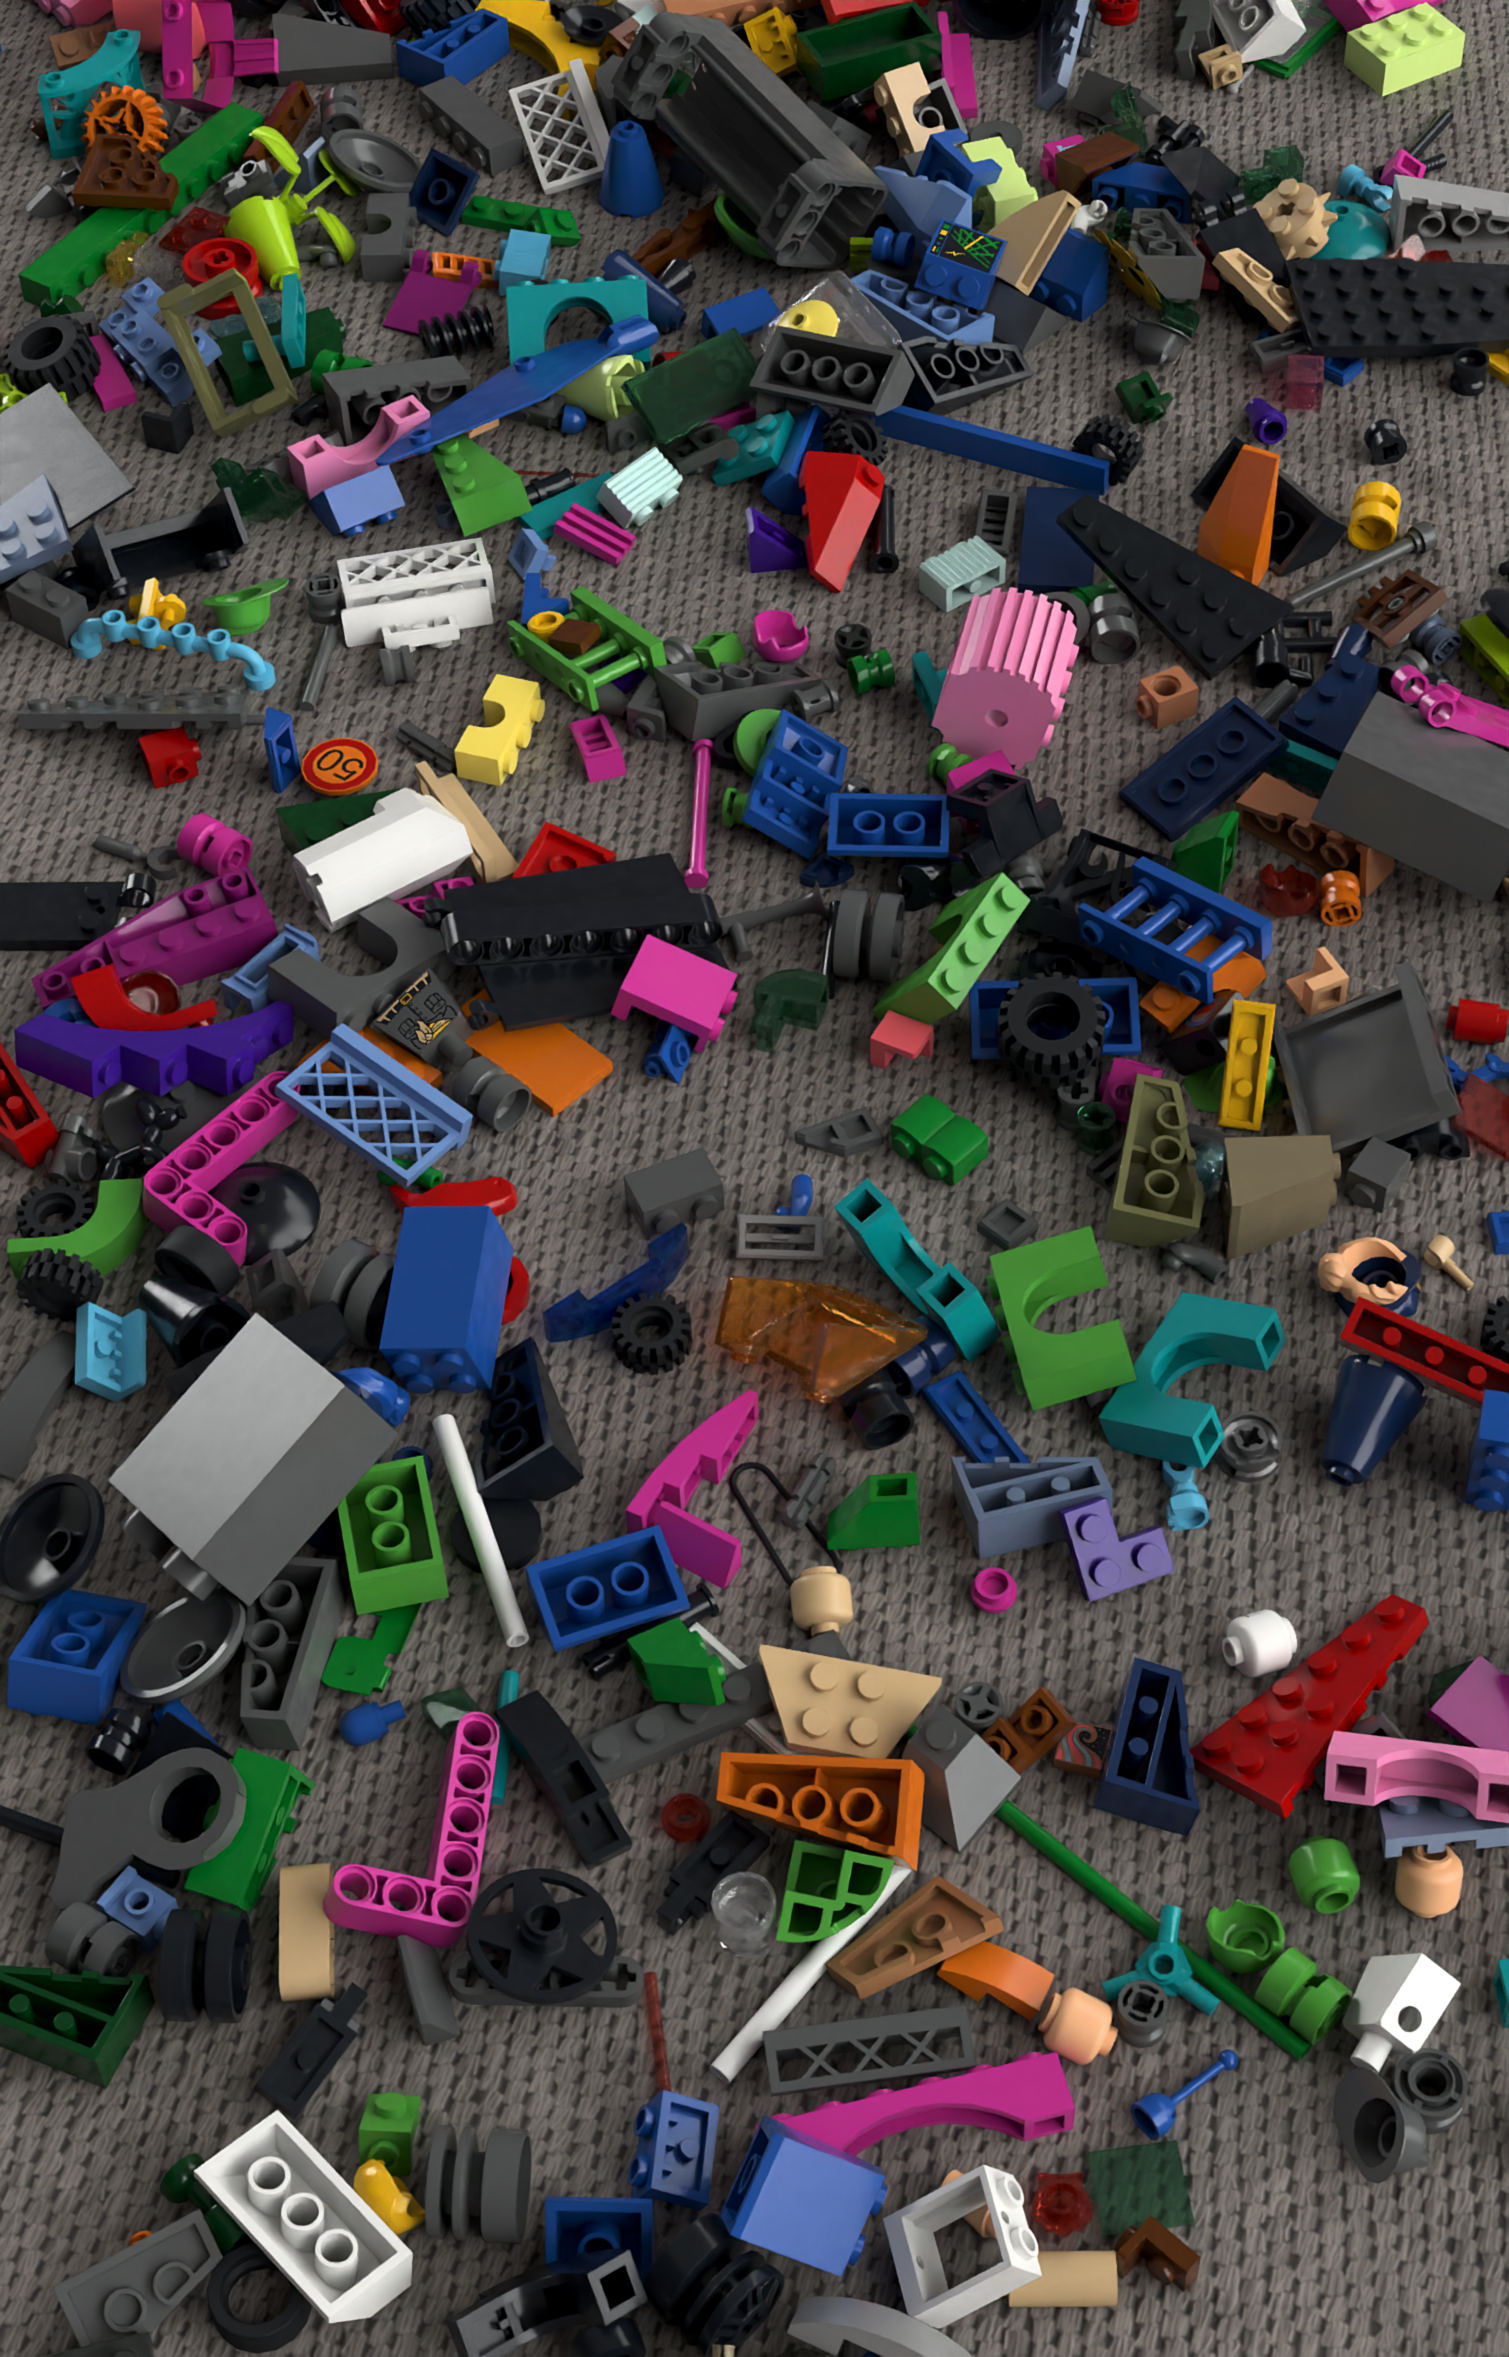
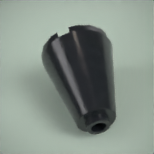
M157 1275L148 1280L142 1287L138 1297L140 1309L147 1313V1320L179 1369L198 1356L228 1344L244 1327L247 1320L251 1319L248 1311L237 1300L168 1275Z

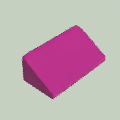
M667 1501L661 1502L653 1526L660 1525L673 1562L714 1585L725 1588L742 1566L741 1541Z

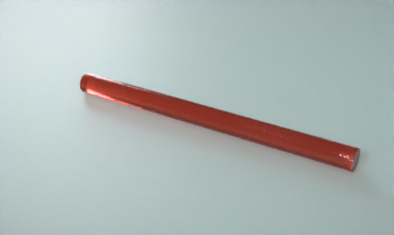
M647 1972L644 1974L658 2090L659 2093L662 2090L672 2092L657 1977L655 1972Z

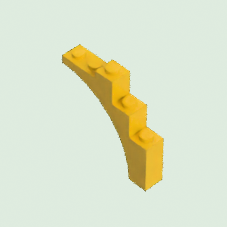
M538 0L480 1L475 11L484 8L507 18L511 48L535 59L551 75L570 70L569 62L581 58L592 90H597L595 73L599 66L605 63L598 55L602 46L583 44L568 36L563 30L561 22L555 21L554 15H551L550 2ZM568 83L558 86V96L564 97L569 89ZM565 108L560 118L572 122L578 112Z

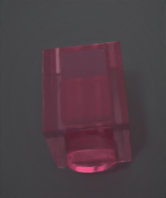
M1289 354L1286 374L1285 408L1321 410L1324 385V356Z

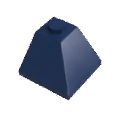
M431 148L409 192L410 206L416 207L418 219L446 236H450L480 175L458 160Z

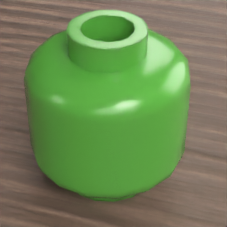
M1323 1836L1310 1837L1300 1844L1288 1861L1289 1874L1298 1899L1305 1907L1320 1913L1332 1914L1344 1910L1352 1903L1360 1888L1358 1870L1349 1848L1342 1841Z

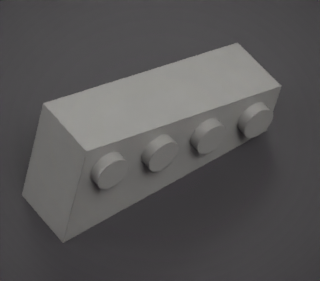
M1395 174L1388 225L1394 255L1509 249V193Z

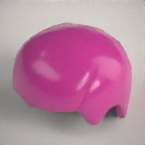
M779 610L763 611L755 616L753 620L752 645L755 651L768 661L777 663L796 661L808 649L807 626H802L799 629L796 626L794 615L790 612Z

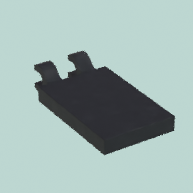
M1237 187L1225 193L1227 198L1219 202L1229 219L1222 222L1218 221L1217 209L1211 199L1198 203L1199 210L1192 212L1191 215L1194 222L1201 229L1195 236L1196 241L1242 321L1247 324L1264 317V315L1257 308L1246 303L1243 298L1244 295L1234 285L1227 283L1221 277L1220 271L1212 264L1213 260L1219 252L1239 248L1272 272L1273 279L1271 281L1287 288L1282 272L1286 259L1257 209L1253 208L1247 211L1244 194Z

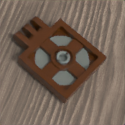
M1408 569L1395 581L1384 576L1379 581L1382 586L1381 589L1373 586L1367 591L1371 596L1369 599L1364 596L1358 598L1356 603L1362 609L1350 619L1353 623L1368 629L1375 641L1390 650L1393 646L1404 642L1409 637L1410 632L1420 623L1435 616L1440 607L1449 599L1440 587Z

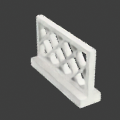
M581 58L569 62L570 70L509 90L545 195L557 193L602 178L610 137ZM568 83L569 89L564 97L551 93L554 87ZM530 95L538 97L532 108L519 102V99ZM546 100L558 104L552 115L540 111ZM565 108L578 112L572 122L560 118ZM535 118L547 122L541 133L529 129ZM555 125L567 129L561 140L548 136ZM574 133L587 137L581 147L569 143ZM543 143L556 147L550 158L538 154ZM564 150L576 154L570 165L557 161ZM583 158L595 161L598 166L586 171L578 168ZM552 168L565 172L561 179L547 182L546 178Z
M481 537L337 560L346 609L483 586L489 590L491 604L496 603L492 570L490 564H488ZM475 551L469 557L460 555L461 553ZM436 558L432 563L424 561L425 559ZM449 563L456 565L452 570L445 568ZM391 564H400L396 569L387 567ZM360 569L364 570L359 575L352 572H348ZM413 569L421 571L417 575L409 574ZM376 575L384 577L380 581L372 579Z

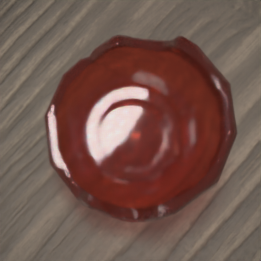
M1269 863L1259 871L1260 902L1273 915L1281 917L1303 915L1313 910L1320 901L1321 890L1319 880L1311 873L1297 870L1293 864H1290L1282 872H1276L1274 866Z
M143 970L127 977L121 983L129 999L145 1011L167 1014L179 1011L181 1008L180 988L167 974L156 970Z

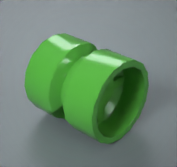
M1291 1947L1268 1970L1254 1998L1257 2003L1277 2018L1290 2017V2028L1312 2045H1316L1323 2040L1342 2017L1351 2001L1352 1990L1331 1974L1319 1976L1317 1974V1964L1295 1947Z

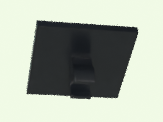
M166 1712L127 1779L144 1770L163 1756L181 1749L195 1747L210 1749L227 1760L234 1759V1756L172 1713ZM196 1775L185 1779L172 1790L165 1801L161 1816L162 1827L184 1843L196 1839L203 1827V1821L208 1809L212 1805H216L218 1801L220 1786L214 1776Z

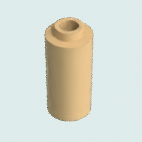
M1115 2250L1038 2251L1037 2259L1042 2276L1004 2295L1008 2296L1009 2307H1116L1118 2301V2281Z

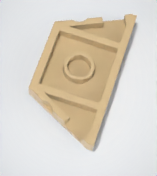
M760 1644L758 1651L759 1664L763 1666L770 1688L769 1695L774 1710L778 1713L781 1722L780 1729L786 1748L822 1756L888 1759L902 1737L908 1733L917 1721L918 1716L932 1697L934 1698L942 1682L940 1677Z

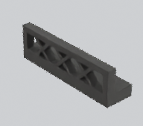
M967 2005L763 2032L765 2063H767L771 2097L967 2071L976 2066ZM960 2037L963 2057L942 2060L926 2047L934 2040ZM908 2044L915 2049L905 2065L891 2067L875 2055L881 2047ZM857 2051L864 2056L856 2069L849 2073L840 2074L824 2062L829 2054ZM920 2055L930 2061L914 2064ZM807 2058L813 2063L802 2079L780 2082L777 2061ZM869 2062H872L879 2068L864 2070ZM819 2068L828 2074L827 2076L813 2077Z

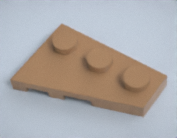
M937 1875L825 1965L831 1979L862 2000L1005 1931L999 1915Z

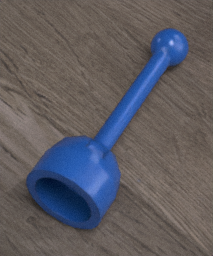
M1229 2049L1221 2051L1216 2063L1169 2098L1162 2093H1150L1143 2096L1130 2107L1134 2122L1151 2140H1158L1174 2125L1176 2121L1175 2106L1221 2071L1232 2070L1237 2066L1238 2057L1234 2051Z

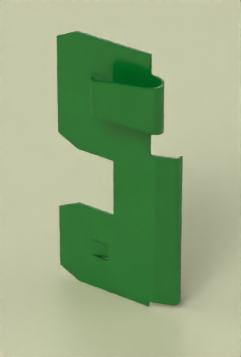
M423 1603L367 1613L382 1617L372 1640L355 1636L338 1638L320 1680L330 1688L370 1696L372 1691L382 1693L392 1671L390 1667L383 1665L388 1654H401Z

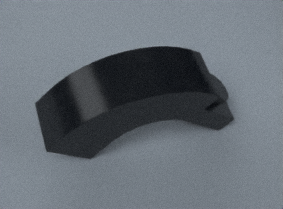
M604 2249L559 2259L501 2282L480 2293V2301L446 2320L459 2357H503L521 2345L558 2329L580 2324L606 2326L648 2301L630 2250Z

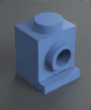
M129 1865L96 1902L99 1911L107 1915L109 1922L116 1921L140 1935L142 1941L141 1949L149 1954L160 1942L162 1943L165 1924L171 1910L179 1909L174 1897L140 1877L136 1870Z

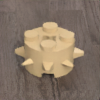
M1294 178L1283 180L1278 188L1268 193L1262 201L1257 202L1253 206L1259 212L1286 260L1297 257L1310 258L1318 253L1328 242L1327 232L1329 225H1332L1338 219L1336 213L1326 211L1323 206L1331 195L1330 192L1318 197L1313 187L1305 183H1297Z

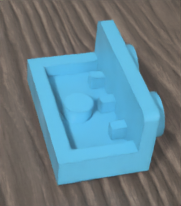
M87 1302L77 1308L76 1385L111 1401H119L145 1385L147 1374V1313L138 1308L126 1316L120 1317L91 1302Z

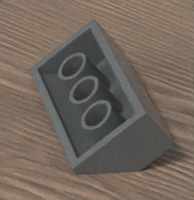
M777 325L749 386L751 390L879 416L902 405L915 374L904 352L901 350Z

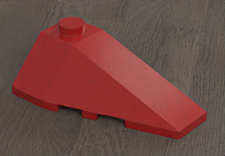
M807 451L803 454L798 480L799 488L805 491L807 501L802 506L803 517L809 519L810 534L805 537L809 573L830 591L838 594L844 586L881 501L885 476L878 467L870 464L860 454Z

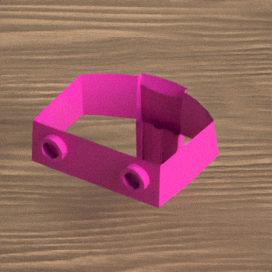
M162 0L163 99L195 112L221 111L230 103L235 77L279 73L277 39L234 40L231 3L223 0ZM192 2L196 3L204 27L206 43H209L210 77L206 82L202 101L193 99Z

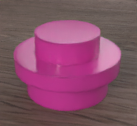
M991 1567L984 1569L971 1583V1599L976 1607L988 1613L1004 1612L1012 1607L1016 1601V1582L1008 1572L1001 1568Z

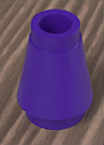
M1254 398L1248 402L1246 414L1249 418L1254 437L1259 442L1266 444H1275L1282 440L1287 431L1285 415L1261 398Z

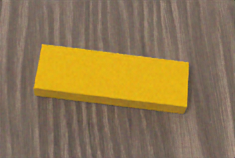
M1233 999L1218 1126L1260 1131L1276 1004Z

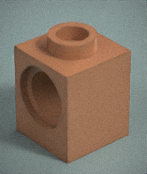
M1177 665L1139 680L1138 697L1135 700L1136 709L1141 718L1148 719L1155 729L1158 730L1197 715L1199 688L1181 666Z

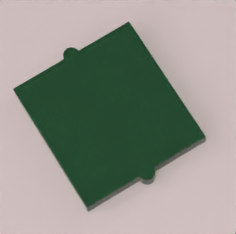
M1177 2140L1087 2152L1093 2185L1089 2197L1091 2200L1096 2201L1103 2237L1122 2235L1131 2225H1135L1139 2229L1150 2215L1165 2228L1194 2225L1187 2190L1190 2187L1191 2179L1184 2175Z

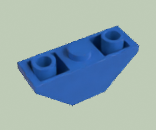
M1135 162L1113 169V171L1105 172L1092 180V201H1103L1107 209L1133 214L1134 208L1167 209L1177 222L1185 224L1190 222L1192 196L1166 167Z

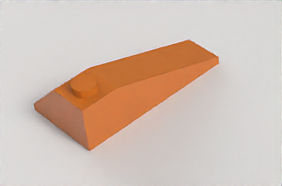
M1244 444L1199 525L1197 553L1258 586L1269 567L1280 454Z

